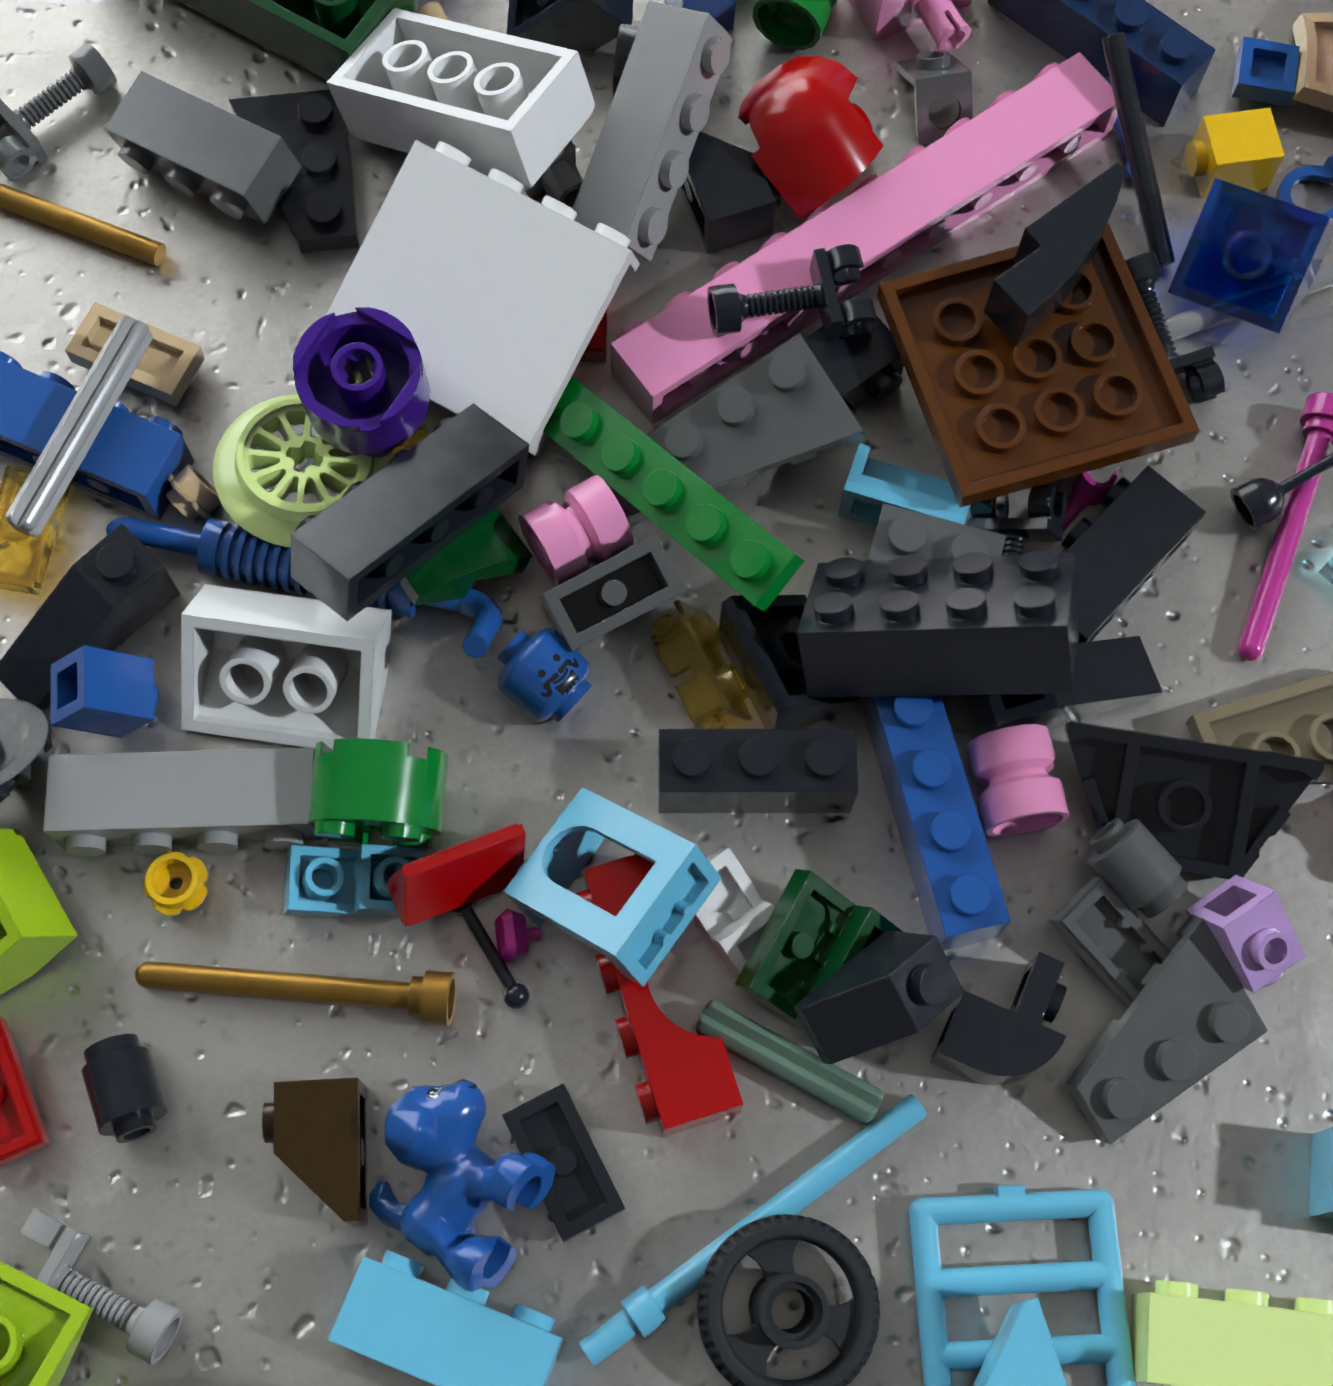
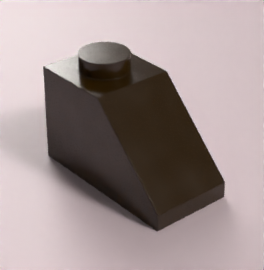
M358 1077L274 1082V1101H265L263 1105L262 1132L264 1142L273 1143V1153L344 1222L352 1226L368 1225L367 1086Z

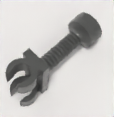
M85 43L69 55L68 58L72 66L69 73L64 74L65 77L61 76L60 80L57 79L55 83L51 84V87L47 86L46 90L43 89L41 93L37 94V97H32V100L27 101L28 104L24 103L23 107L20 106L18 108L19 111L17 109L11 111L0 99V128L3 125L12 134L0 140V170L9 180H17L24 177L32 170L36 161L41 164L48 158L37 137L30 131L31 126L35 127L36 123L39 124L41 122L40 119L43 121L45 116H50L49 113H54V110L62 107L63 103L66 104L68 100H72V96L76 97L77 93L80 94L82 92L81 89L83 91L87 89L92 90L95 94L99 95L117 82L108 63L90 43Z

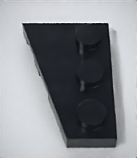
M330 89L228 99L234 115L281 136L302 166L278 204L301 254L359 248L349 131Z

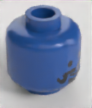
M552 628L542 629L532 638L524 630L520 631L497 656V659L505 665L497 680L499 690L535 722H542L550 717L559 722L592 687L586 680L590 672L589 661L577 649L571 651L563 636Z

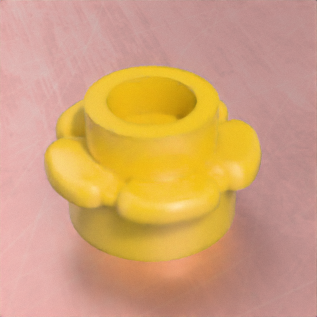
M182 852L166 853L155 859L149 866L143 880L144 894L148 898H152L153 908L163 915L176 916L184 909L192 911L202 904L207 895L205 881L209 877L208 871L204 863L197 857L192 856L189 858ZM174 879H182L183 884L181 888L177 890L171 888V883Z

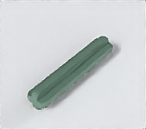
M710 1000L706 1004L696 1023L695 1031L698 1035L723 1038L727 1051L861 1124H869L874 1119L882 1103L884 1094L879 1088L834 1064L823 1063L818 1055L716 1000Z

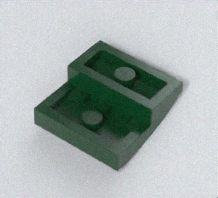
M496 507L398 583L414 606L461 599L466 597L474 580L523 573L533 555Z
M795 869L742 968L735 985L805 1030L793 1007L886 930L903 931L872 907L855 905L812 871Z

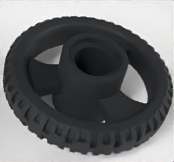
M791 1214L768 1216L750 1222L736 1230L717 1248L709 1260L698 1291L697 1319L699 1332L705 1350L713 1365L732 1386H846L861 1372V1368L867 1363L873 1351V1345L876 1343L880 1319L879 1293L875 1278L866 1259L851 1240L840 1231L811 1217ZM799 1240L819 1247L836 1261L849 1282L853 1298L840 1305H829L825 1292L815 1281L795 1273L793 1253ZM748 1255L758 1263L764 1277L756 1283L749 1298L748 1308L752 1325L739 1334L729 1335L726 1334L723 1322L724 1292L734 1269ZM796 1289L804 1300V1315L796 1326L790 1329H779L772 1317L774 1300L783 1291ZM823 1335L832 1340L840 1353L827 1367L805 1378L780 1380L766 1376L767 1360L777 1345L790 1350L804 1349L813 1345Z

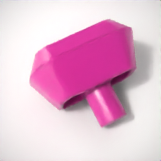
M505 909L495 919L494 926L500 957L508 963L528 953L529 941L541 939L540 927L527 928L524 914Z

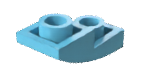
M361 844L357 850L291 845L286 851L283 915L399 917L386 883L402 865L426 857V849Z

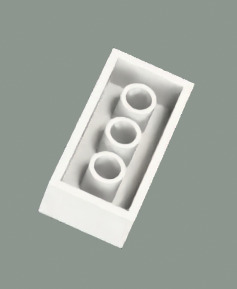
M394 8L326 82L352 138L409 153L415 140L433 149L436 148L439 141H442L469 156L471 161L468 167L485 175H488L491 169L494 168L513 177L524 186L531 188L597 109L578 51Z

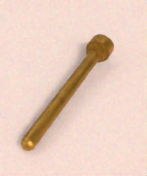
M155 961L143 962L135 971L136 982L145 988L408 1009V1015L420 1017L421 1024L450 1026L456 997L455 973L427 970L424 977L412 976L411 982Z

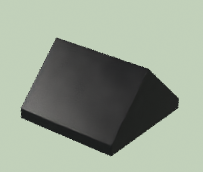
M731 595L721 605L718 636L765 729H803L845 711L860 702L859 697L808 698L797 637V630L807 601L806 595H778L765 612L755 607L742 595Z

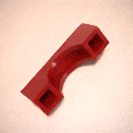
M633 854L584 869L587 890L577 892L576 895L617 916L654 863L637 854ZM602 953L595 955L606 994L618 991L626 1016L614 1019L626 1059L638 1055L646 1081L634 1084L646 1125L658 1121L662 1135L666 1137L740 1113L744 1103L723 1038L698 1035L677 1026L662 1013L655 1003L648 982L644 987L625 977Z

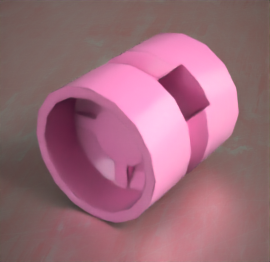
M598 475L565 491L564 503L562 505L548 500L518 516L522 532L535 559L555 586L587 571L590 557L603 562L634 545L633 534L625 513L609 486Z
M1023 724L1005 727L980 735L968 743L966 748L972 774L976 777L977 784L988 787L978 798L987 835L1009 837L1029 834L1054 827L1069 818L1070 815L1062 782L1059 778L1047 775L1054 768L1053 761L1056 758L1050 731L1047 726Z

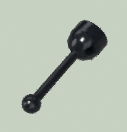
M1333 453L1280 483L1267 478H1252L1230 490L1232 502L1245 524L1252 531L1256 532L1272 523L1283 510L1284 495L1333 467Z

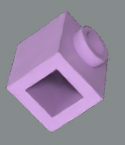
M1238 875L1233 876L1185 910L1188 918L1194 916L1204 919L1241 985L1253 993L1277 982L1283 976L1284 971L1306 956L1277 892Z

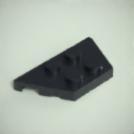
M1066 720L1065 732L1097 831L1116 818H1120L1124 824L1133 819H1139L1182 867L1181 872L1230 879L1235 875L1240 877L1246 875L1260 856L1259 851L1269 837L1277 834L1291 815L1288 811L1312 780L1317 781L1323 773L1325 761L1315 758Z

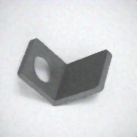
M943 50L926 51L917 54L916 59L897 62L898 72L914 86L916 139L920 144L934 143L942 138L946 131L958 120L968 117L970 120L973 118L972 72L950 52ZM944 95L953 96L959 104V113L956 120L947 127L939 128L933 126L928 117L931 104L938 97Z

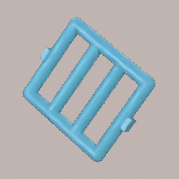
M1008 1185L994 1187V1194L917 1198L910 1204L909 1223L924 1386H952L951 1371L980 1370L994 1339L948 1342L945 1297L1096 1290L1101 1334L1051 1336L1060 1365L1104 1363L1107 1386H1136L1114 1200L1109 1192L1104 1189L1025 1192V1185ZM1088 1218L1093 1261L941 1268L938 1225Z

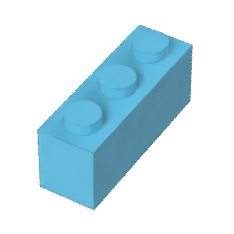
M387 1249L381 1263L363 1256L328 1341L436 1386H547L564 1338L550 1333L555 1318L516 1303L512 1315L508 1316L485 1306L490 1294L489 1291L482 1288L473 1292L466 1291L456 1284L452 1278H450L445 1290L420 1279L425 1265Z

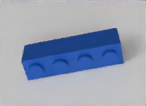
M0 351V455L33 468L76 395L77 390L70 382L53 372L43 371L41 375L23 369L14 358ZM117 400L70 484L160 521L171 503L166 497V494L172 489L171 483L167 480L168 475L171 473L176 476L188 464L192 466L194 459L183 439V432L176 425L159 416L152 415L147 420L132 414L126 406Z
M868 697L863 714L929 935L937 937L944 951L997 938L1011 922L942 697Z

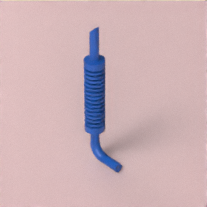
M120 517L107 525V535L120 524H123L145 546L196 556L197 568L202 574L216 577L223 576L230 580L234 578L237 581H247L249 584L254 585L259 583L260 586H271L277 590L283 588L287 592L295 590L297 594L304 595L307 593L308 596L316 598V596L291 577V548L264 541L250 534L239 524L232 525L230 522L211 518L204 525L202 532L132 517ZM397 583L368 605V607L392 609L394 615L413 618L419 605L414 606L403 588ZM471 588L465 598L424 604L460 612L462 615L475 619L462 643L464 652L472 658H481L487 653L503 624V611L497 602L481 591Z

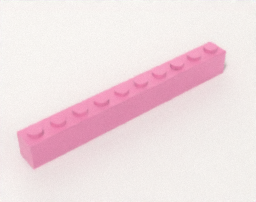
M1080 52L1061 64L1057 62L1050 63L1029 84L1016 92L1014 90L1003 92L984 112L971 120L968 117L958 120L939 140L926 148L922 145L913 148L900 160L897 166L881 176L878 174L868 176L856 186L852 194L836 204L826 203L812 212L805 223L787 234L779 232L773 235L761 246L757 253L741 263L734 261L726 264L717 271L710 282L692 293L685 291L676 295L667 303L662 312L644 323L634 322L625 327L616 336L614 342L610 343L611 373L652 425L821 318L819 309L815 308L811 310L809 308L808 310L802 309V311L796 310V312L790 311V313H785L784 311L783 314L778 312L777 315L772 313L770 316L766 314L763 317L760 315V317L754 316V318H749L748 316V319L742 322L739 333L715 336L711 328L708 312L707 290L709 286L733 283L740 294H745V296L749 293L752 295L753 293L758 294L759 292L764 293L765 291L770 292L777 289L782 291L784 288L788 290L791 287L793 289L794 287L800 288V286L806 287V285H811L812 287L813 283L809 268L814 249L825 248L828 251L839 245H856L860 249L864 267L859 268L861 279L848 285L835 286L838 302L841 304L855 297L1110 135L1118 116L1112 86Z

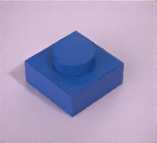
M1243 37L1237 50L1232 97L1288 107L1295 93L1300 46Z

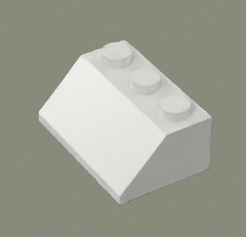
M205 584L181 614V730L314 749L316 743L322 741L332 750L334 739H374L389 668L392 610L366 607L347 622L321 600Z

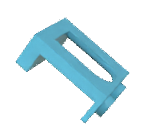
M582 787L567 808L560 813L554 825L530 857L520 866L516 875L503 892L532 923L539 927L543 921L550 923L605 955L625 977L644 987L722 878L696 844ZM605 838L654 863L617 916L567 890Z

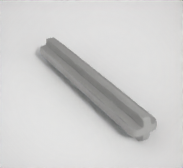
M124 316L119 319L5 515V520L18 532L36 537L43 531L152 341V333L143 322L129 316Z

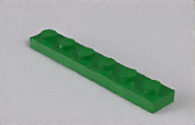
M571 376L543 432L595 475L600 476L606 484L750 603L765 612L804 563V560L575 377Z

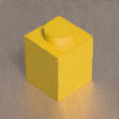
M1271 108L1203 116L1192 141H1189L1185 148L1186 170L1190 176H1195L1201 198L1267 190L1285 157Z

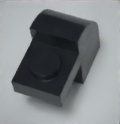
M1039 952L1026 965L1009 1010L964 990L965 993L953 1003L929 1063L983 1085L1010 1084L1027 1077L1046 1064L1058 1052L1066 1038V1035L1041 1025L1042 1020L1049 1023L1054 1021L1064 1000L1067 986L1058 983V979L1065 963Z

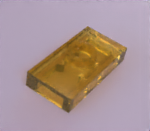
M6 465L0 484V589L39 595L72 484L70 482L41 534L31 537L12 528L5 520V515L32 469Z

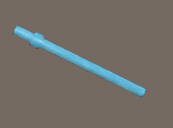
M909 1094L649 1290H646L642 1285L620 1302L623 1307L621 1311L578 1342L592 1365L595 1367L638 1333H641L645 1338L667 1321L664 1314L699 1288L705 1268L712 1255L736 1230L760 1218L773 1215L798 1214L924 1119L927 1113L917 1098Z

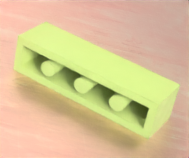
M1155 1280V1293L1132 1294L1131 1348L1135 1382L1161 1386H1333V1301L1296 1297L1295 1310L1269 1307V1294L1265 1292L1225 1289V1301L1198 1298L1197 1284Z

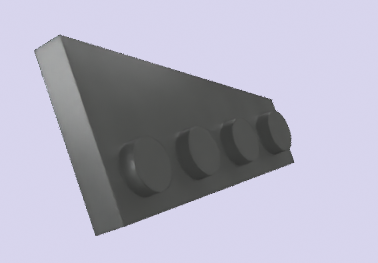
M800 333L646 434L714 489L731 483L737 486L757 479V474L791 462L792 465L815 458L817 457L816 452L845 442L846 446L867 439L864 430ZM609 486L625 513L629 524L648 518Z

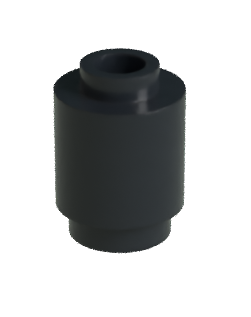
M135 1034L115 1035L89 1046L84 1051L86 1065L82 1068L81 1073L99 1134L103 1136L115 1135L118 1143H126L141 1139L156 1131L158 1128L156 1121L167 1113V1107L149 1049L140 1046L138 1036Z

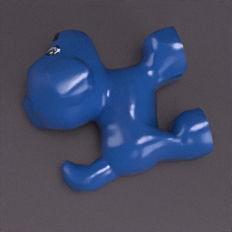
M461 1079L442 1086H412L388 1110L385 1118V1145L401 1164L427 1173L424 1185L408 1204L397 1200L387 1180L379 1181L369 1194V1208L383 1225L401 1231L405 1239L416 1248L429 1255H435L449 1276L464 1290L473 1292L482 1287L493 1289L498 1286L511 1269L517 1257V1249L500 1236L477 1235L474 1222L491 1201L510 1211L514 1210L515 1203L529 1210L538 1206L547 1196L553 1185L556 1166L546 1158L528 1152L522 1155L513 1152L504 1153L495 1161L475 1144L478 1131L486 1114L485 1097L475 1083Z

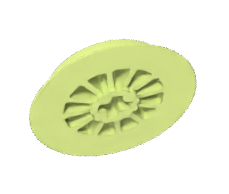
M298 394L275 397L253 406L237 417L227 428L215 451L213 480L221 504L237 524L250 534L264 541L291 548V534L301 521L310 515L320 514L341 499L342 495L352 484L358 481H366L387 466L390 459L394 456L393 452L381 458H372L367 455L342 451L330 445L319 434L317 437H312L313 426ZM304 424L303 435L297 436L291 426ZM279 431L285 441L272 435L271 433ZM261 447L264 450H256V448ZM356 455L357 458H348V456ZM305 457L315 460V465H309L304 473L295 471L294 464H301ZM251 469H263L258 472L251 471ZM344 476L354 477V479H353V480H349V479L345 478ZM277 485L272 492H267L265 490L266 488ZM326 487L334 490L339 494L335 497H331ZM297 492V501L295 503L284 501L290 493ZM309 493L315 494L319 503L305 504L306 495Z

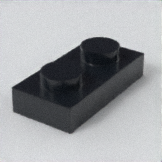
M564 1083L502 1114L521 1155L525 1152L535 1153L546 1158L556 1166L553 1185L543 1201L563 1243L626 1211Z

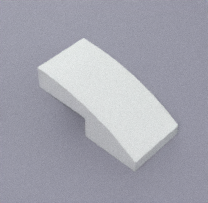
M721 846L706 858L722 879L696 913L694 919L738 977L775 907L772 903L763 900L731 849Z

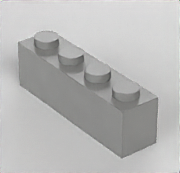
M653 1L648 2L573 210L577 212L574 221L593 231L598 223L617 230L631 240L628 249L632 250L635 257L649 262L653 259L657 245L666 235L668 215L678 188L683 185L687 178L690 155L699 132L708 121L710 101L718 79L726 70L730 60V47L734 38L709 13Z
M277 748L49 755L43 832L61 848H65L64 851L67 854L75 856H100L105 854L106 847L131 846L133 852L158 855L171 852L172 845L197 844V848L205 852L225 853L237 850L238 843L263 842V846L270 850L287 851L291 845L303 846L304 841H322L321 836L314 835L315 826L312 823H308L315 749Z

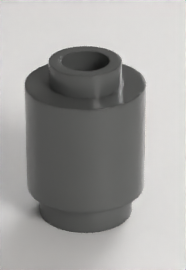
M1116 818L1101 828L1089 842L1094 851L1088 858V864L1131 910L1139 909L1146 918L1155 917L1165 911L1187 888V882L1179 875L1182 867L1139 819H1133L1124 824L1120 818Z

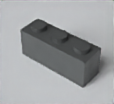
M143 71L140 72L104 127L121 148L118 156L130 167L145 175H148L153 169L163 174L164 179L171 186L190 197H194L198 191L210 197L209 199L212 204L219 210L235 219H241L243 214L266 224L302 168L281 136Z

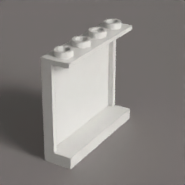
M415 140L326 315L334 312L335 316L356 312L355 307H371L385 311L399 319L411 331L419 348L430 387V401L456 415L474 403L529 443L528 453L539 458L549 439V436L543 432L627 269L629 268L636 272L640 263L632 250L628 249L631 240L617 230L598 223L593 231L574 221L577 212L566 204L546 195L540 204L521 194L524 185L506 173L492 168L488 176L468 167L471 158L455 147L439 141L436 148L433 149Z

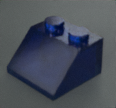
M1215 178L1168 293L1281 334L1316 277L1333 238V219Z

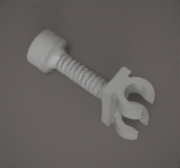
M34 1208L20 1233L52 1250L36 1280L93 1309L92 1315L95 1314L96 1317L107 1321L108 1324H113L114 1327H119L121 1331H125L129 1336L126 1350L151 1365L156 1364L174 1341L182 1324L183 1312L158 1298L153 1300L147 1307H139L136 1303L133 1304L132 1301L121 1297L117 1293L115 1294L112 1290L97 1284L93 1280L91 1281L90 1278L79 1274L77 1271H73L72 1267L91 1235L76 1229L52 1214Z

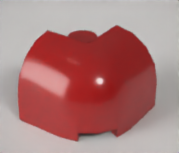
M798 56L777 66L751 87L740 106L738 119L745 125L750 123L751 130L760 147L751 156L800 220L847 187L869 166L884 146L872 131V125L866 113L861 107L851 103L848 99L858 78L843 64L823 56Z

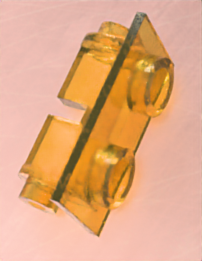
M679 599L674 601L673 603L680 617L676 619L674 614H667L656 619L651 625L655 632L651 636V640L670 677L675 678L689 669H692L695 675L675 687L693 727L723 729L727 725L724 716L728 713L748 721L752 716L744 699L750 696V692L741 673L732 663L726 665L717 647L718 644L723 642V637L716 622L705 609L699 611Z

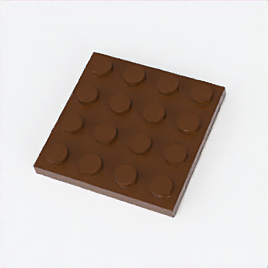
M1109 223L1105 228L1089 266L1070 295L1043 325L1018 346H1015L984 313V309L994 280L1016 265L1013 261L1019 246L879 283L877 298L960 508L1194 441L1200 429Z

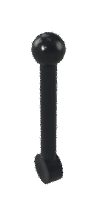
M475 901L451 910L455 915L464 918L505 989L503 996L505 1003L513 1009L523 1008L529 1001V990L525 985L516 983L504 960L500 957L497 948L474 911Z

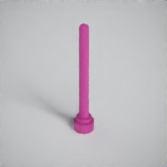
M1316 392L1309 395L1306 399L1300 417V424L1303 427L1302 433L1306 438V442L1295 474L1326 457L1330 446L1333 445V393ZM1321 474L1289 491L1238 646L1239 655L1244 660L1255 661L1263 655Z

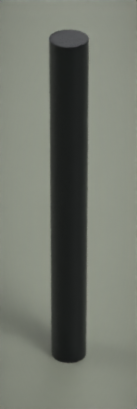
M1118 32L1102 38L1101 41L1148 252H1154L1160 267L1175 263V257L1125 33Z

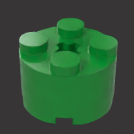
M334 739L333 750L322 741L316 743L308 823H312L315 826L314 835L328 837V843L354 847L368 844V835H381V839L393 841V846L432 849L433 836L441 835L447 753L428 747L427 760L410 757V743L380 739Z

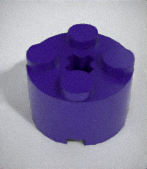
M355 307L356 312L337 316L332 312L316 320L303 333L295 348L293 371L298 396L313 428L330 445L353 454L367 455L372 458L384 457L389 455L394 448L403 444L417 431L428 410L430 387L419 348L411 331L399 319L385 311L371 307Z

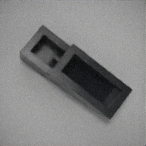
M1118 162L1026 227L1013 261L1016 265L994 280L984 313L1015 346H1018L1048 320L1070 295L1089 266L1117 202L1126 172Z

